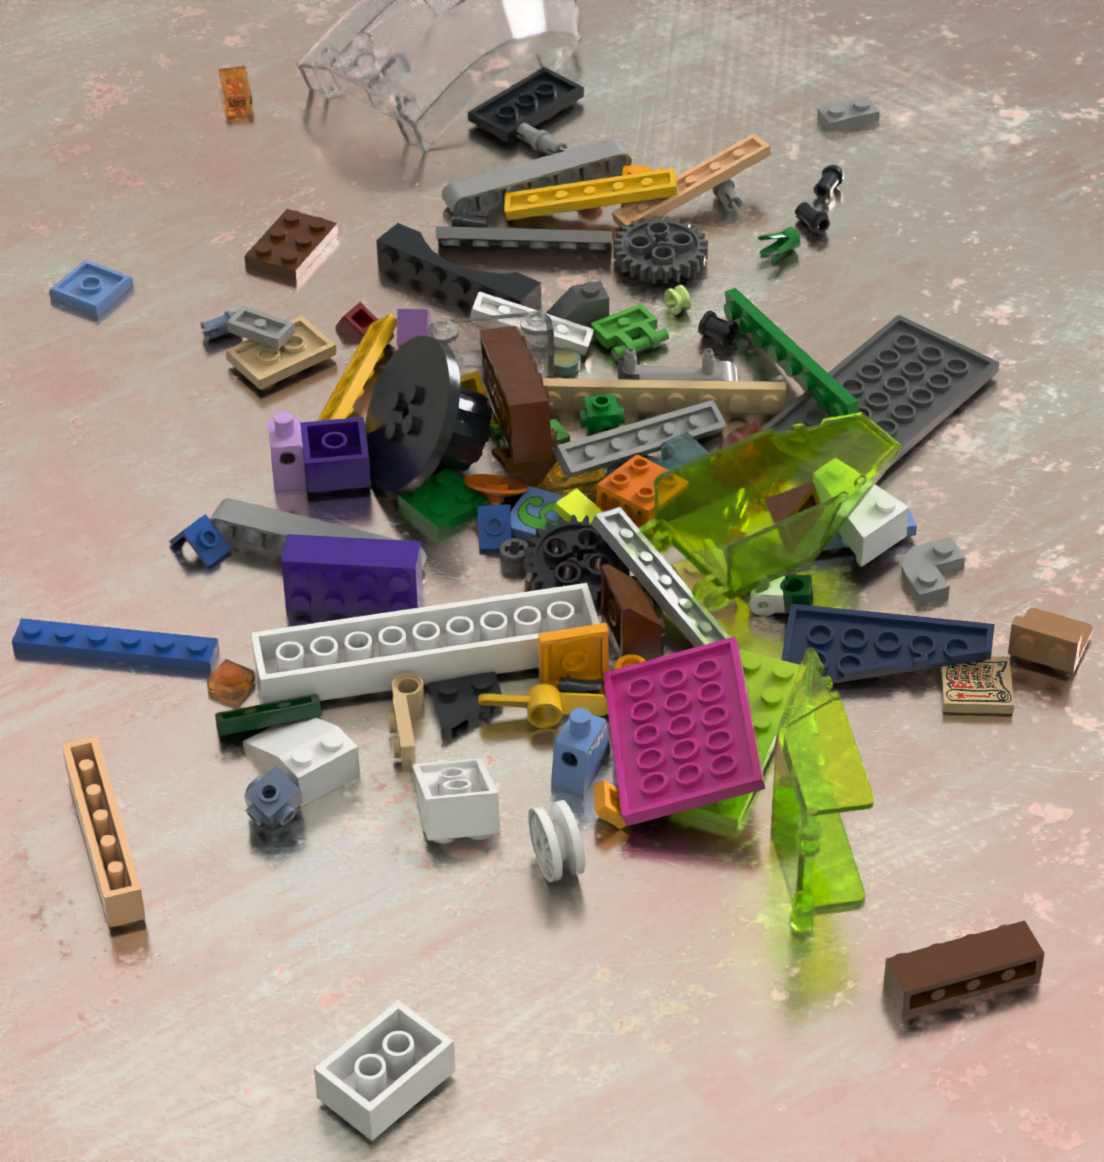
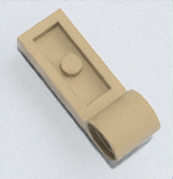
M402 673L397 675L392 681L393 712L387 713L389 734L396 733V737L391 738L393 758H400L402 772L412 771V764H416L415 742L410 719L417 718L423 713L424 691L423 680L420 676L414 673Z

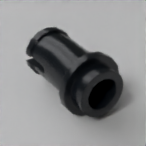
M837 165L825 167L822 171L821 179L814 186L813 191L815 195L821 199H826V197L828 199L834 188L844 180L843 170Z
M807 202L800 203L797 206L795 217L809 225V229L812 232L823 233L829 228L830 219L827 213L817 211Z
M460 210L459 213L453 212L451 227L487 228L488 216L464 214L463 210Z
M567 674L566 678H559L558 690L564 693L600 694L601 680L570 678V675Z

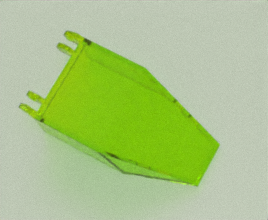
M863 412L822 419L821 425L805 427L804 423L793 424L792 430L775 433L774 428L765 429L657 476L654 481L655 518L645 523L644 526L639 527V530L660 554L666 552L672 544L706 576L694 584L691 592L697 599L704 598L703 605L708 610L716 611V609L724 608L734 598L813 563L902 451V445ZM806 483L815 484L820 504L773 524L764 499Z
M813 647L806 648L776 732L771 836L791 899L790 904L793 908L790 912L789 920L794 928L793 930L800 933L812 930V927H814L813 913L815 911L861 905L865 902L866 893L840 813L870 809L874 806L875 801L838 691L830 692L829 689L832 688L831 678L829 676H821L824 673V666Z

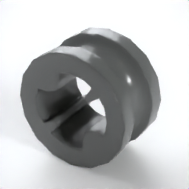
M516 538L504 541L500 545L501 565L509 570L522 569L524 566V550L528 547V544L524 540Z

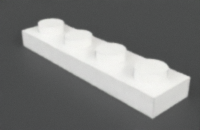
M478 292L470 314L471 319L498 328L516 326L519 334L559 348L574 349L583 356L586 355L594 331L592 328L482 292Z

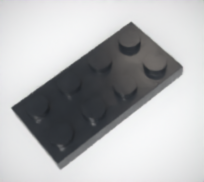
M543 67L468 111V121L509 142L516 138L517 134H520L517 133V129L521 124L527 123L534 127L583 98L584 87Z

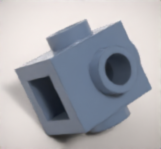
M276 766L263 778L261 776L255 778L248 785L244 794L247 815L257 825L260 826L264 823L271 831L279 824L281 826L287 824L294 817L296 808L303 803L300 788Z

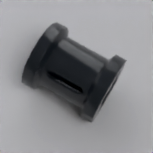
M711 310L703 315L698 326V333L701 336H710L719 340V344L724 347L732 344L738 332L737 322L733 320L725 321L717 317L716 313Z

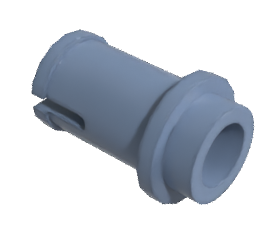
M227 310L220 317L201 322V329H205L202 331L205 339L209 341L229 333L227 332L226 322L236 312Z

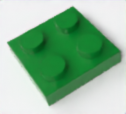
M447 467L429 477L415 491L405 495H398V505L439 537L477 516V506H488V499L481 493L467 487L464 484V480Z

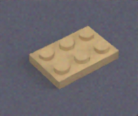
M301 315L290 320L295 325V333L280 349L249 339L227 349L226 358L261 390L336 355V344Z

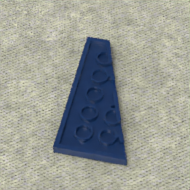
M791 604L781 660L805 666V677L800 688L991 659L995 624Z

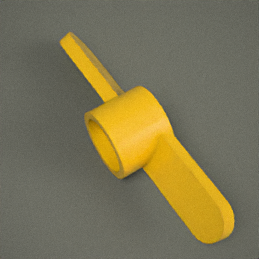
M549 684L536 685L527 692V695H478V704L483 706L527 708L529 723L538 728H550L557 725L562 719V714L570 715L571 711L576 708H585L595 716H603L608 712L607 698L604 695L564 693Z

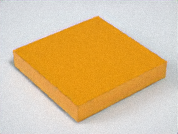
M606 623L538 634L539 684H549L558 689L559 678H566L567 674L570 675V678L604 681L603 673L609 671V630Z

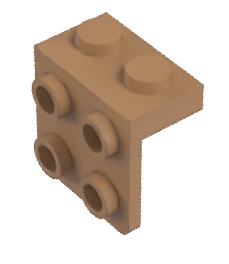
M1030 608L1027 610L1024 618L1015 616L1012 622L1008 654L1074 673L1092 635L1093 627L1089 623L1041 609Z

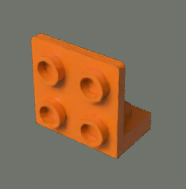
M635 455L597 484L596 506L603 512L621 507L649 540L655 535L656 510L687 486V480L640 455Z

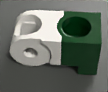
M811 575L763 576L755 579L751 585L749 607L753 613L759 616H769L775 612L789 613L791 604L813 606L814 603Z

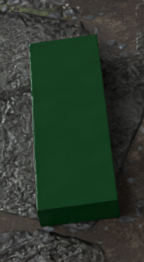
M312 694L218 712L215 714L218 736L320 717L322 713L318 695Z

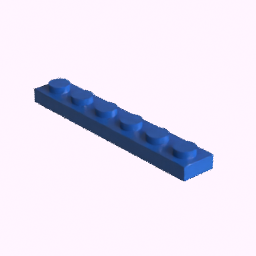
M21 618L12 640L13 651L201 671H212L219 650L218 638Z

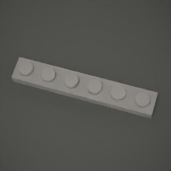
M436 226L437 241L443 242V247L450 248L460 247V243H472L473 248H489V244H501L503 249H518V244L530 245V249L547 250L548 245L559 246V250L575 251L577 246H588L589 251L602 252L606 251V247H612L613 239L612 231Z
M710 400L557 445L553 453L568 479L628 461L635 455L645 456L721 433L725 430L727 424L714 400Z
M621 507L595 514L591 522L592 526L694 647L731 638Z

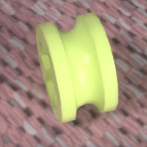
M678 285L674 289L670 288L665 291V303L673 315L680 314L681 311H687L691 308L690 295L683 285Z

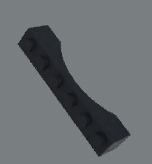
M400 223L395 224L376 240L378 264L474 304L478 292H482L534 310H538L542 306L541 282L518 272H483L456 265L434 252L425 242L421 232Z

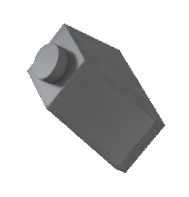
M601 281L574 285L558 299L546 314L590 328V323L609 316V296Z

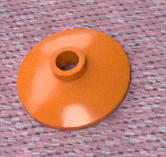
M475 474L464 478V484L467 487L484 494L488 502L503 503L504 497L518 495L528 490V484L525 481L508 476Z

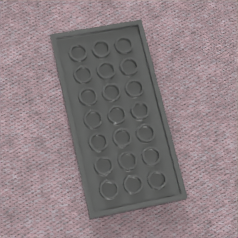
M897 315L828 372L859 401L860 428L848 431L842 424L836 422L825 408L820 407L808 392H804L753 435L752 445L813 476L816 472L837 459L873 482L999 372L1000 362L903 316Z

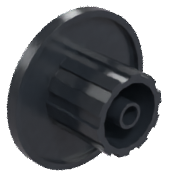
M423 335L405 342L390 358L374 388L367 411L365 431L369 453L370 479L382 491L396 495L409 494L424 484L438 465L460 471L468 470L474 462H478L483 454L482 451L486 442L489 441L492 407L488 406V398L484 394L460 387V374L456 357L449 345L442 340Z

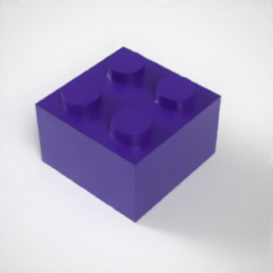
M364 417L300 422L307 493L371 487Z

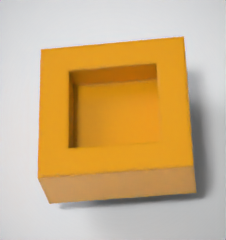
M604 779L594 786L595 813L602 820L610 822L621 830L626 825L622 817L619 789Z

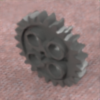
M653 216V221H648L645 217H642V223L631 221V227L624 225L623 232H617V238L613 240V259H616V266H622V272L630 271V277L641 275V281L652 278V283H656L658 279H662L666 284L669 278H673L679 282L681 275L690 278V272L699 273V267L705 266V260H708V240L705 239V233H699L698 226L690 228L691 222L689 221L681 224L680 218L669 221V216H665L663 220Z

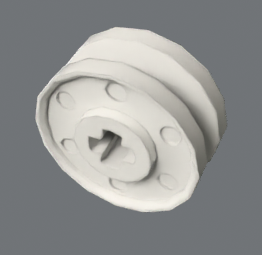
M565 800L556 801L551 804L550 818L542 806L529 809L528 826L538 865L548 882L561 880L563 875L562 863L571 876L583 874L585 870L583 843L575 817Z

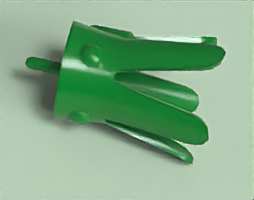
M787 227L778 233L759 236L758 239L760 241L777 239V241L762 249L760 255L766 256L777 251L778 255L771 261V264L775 263L786 252L800 246V234L793 227Z

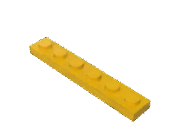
M675 168L505 193L507 221L525 219L534 216L552 215L561 212L580 211L588 208L607 207L615 204L678 195Z
M391 313L370 324L317 421L344 419L353 413V404L364 393L363 386L365 382L373 376L375 364L384 356L383 349L394 337L393 331L397 326V319Z

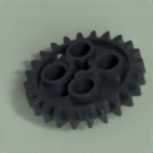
M572 515L570 522L567 523L560 516L558 517L557 526L547 521L546 531L537 528L536 538L530 537L528 547L524 550L523 570L526 571V581L532 582V591L587 583L595 609L597 600L601 601V572L597 571H601L602 565L608 564L630 576L629 568L592 524L589 523V516L587 515L582 522H578L576 516Z

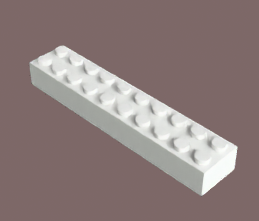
M583 583L252 632L251 640L262 704L312 694L318 695L319 701L388 691L392 690L393 679L402 673L417 674L422 678L423 685H428L429 682L494 671L496 674L539 668V633L600 624L588 585Z

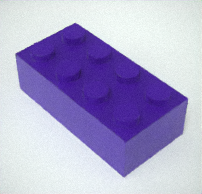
M287 534L281 560L285 607L287 611L374 615L420 608L423 595L421 541Z

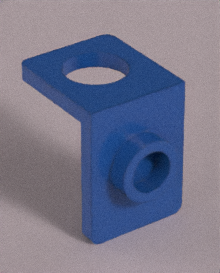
M510 505L477 506L479 549L500 550V545L504 541L512 539Z
M206 514L169 541L173 545L184 537L206 566H210L231 550L229 544Z

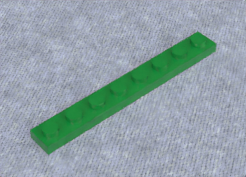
M732 288L725 291L726 304H724L723 309L726 318L729 321L737 322L741 332L747 335L757 348L762 349L773 363H777L788 377H792L804 392H808L820 407L825 408L836 422L842 424L848 431L860 428L859 401L738 289Z

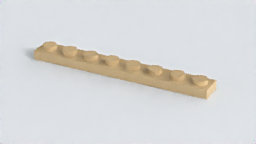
M543 378V386H547L549 399H553L554 409L558 411L584 410V397L613 394L616 395L618 407L623 406L624 412H673L714 400L720 413L779 414L785 409L786 382Z

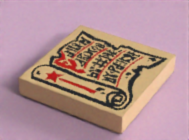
M991 656V659L940 667L943 712L1013 714L1014 699L1009 657Z

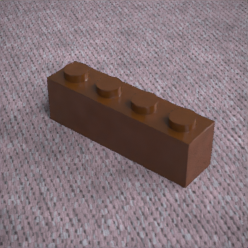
M1024 920L886 958L883 983L901 1017L1041 978L1045 953Z

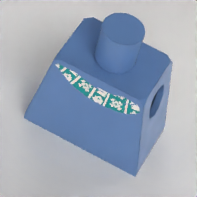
M576 708L571 711L569 719L554 743L551 775L552 788L584 798L610 754L608 724L604 718L592 715L585 708Z

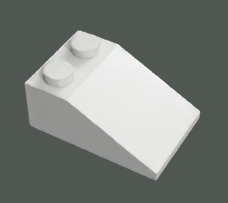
M317 717L274 725L243 741V746L267 772L276 766L300 788L303 799L300 807L360 777L358 746L338 726Z
M482 758L412 764V773L423 829L428 841L450 843L455 838L461 837L483 840L489 838L492 834H500L498 791Z

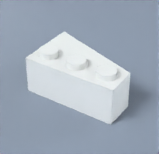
M837 459L814 474V484L823 508L820 514L831 528H836L842 536V543L846 548L850 547L856 554V561L861 567L906 537L909 507Z

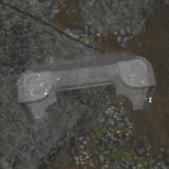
M541 311L449 320L439 319L428 327V336L444 341L452 349L458 363L459 374L462 376L475 371H479V374L483 375L479 330L516 326L520 336H525L527 348L531 349L532 360H536L538 373L542 374V378H554V329L550 316Z

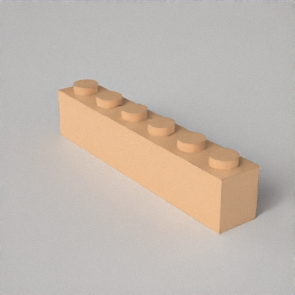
M95 736L62 744L66 772L109 928L146 919L141 887L98 738Z

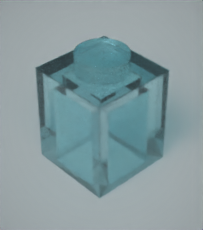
M688 432L661 443V461L668 467L669 471H677L701 478L708 477L709 453Z

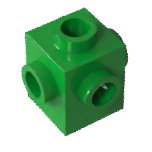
M616 395L584 397V410H579L580 429H585L586 437L625 425L623 406L618 407Z

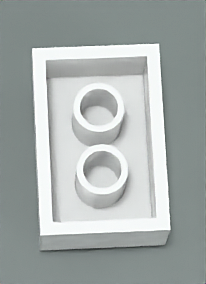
M397 1000L314 1068L317 1098L373 1141L455 1072L454 1041L401 1001Z

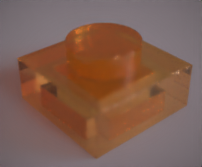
M225 659L206 680L207 689L237 701L255 681L254 670Z

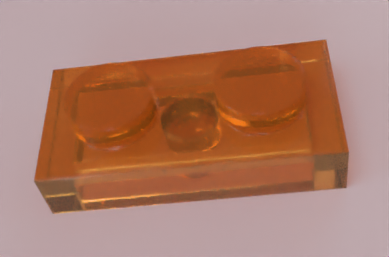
M245 66L218 69L225 108H241L246 105H253Z

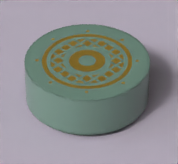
M561 348L555 350L550 355V368L558 375L568 376L575 374L581 367L580 354L574 349Z

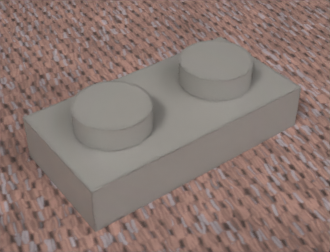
M868 97L831 104L818 108L817 118L828 132L879 121L880 111Z
M242 306L226 322L227 332L276 349H280L295 333L293 322L246 306Z

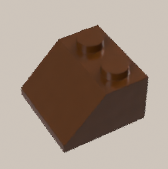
M608 564L602 565L601 616L607 624L621 657L625 655L640 656L661 651V636H665L666 633L665 624L662 617L656 616L654 612V603L651 595L645 594L639 581Z

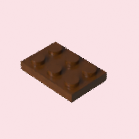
M286 209L244 256L245 265L297 280L338 233V223L300 213L296 210Z

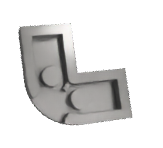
M951 537L916 546L910 549L903 557L902 580L918 604L948 597L950 586L941 573L963 568L965 557Z

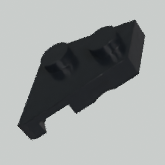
M495 671L428 683V694L441 739L452 735L451 729L463 721L469 725L479 719L482 714L491 712L499 707L478 704V695L502 694Z

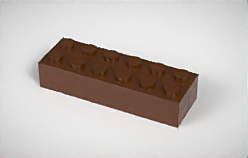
M516 326L479 330L484 389L513 463L522 464L552 460V447L557 446L555 429L551 428L550 418H555L554 403L552 398L549 399L547 386H543L542 374L538 373L536 360H532L531 349L527 348L525 336H520Z

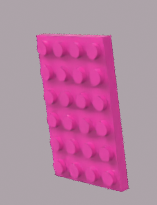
M736 636L603 673L621 811L626 826L766 789L740 648Z

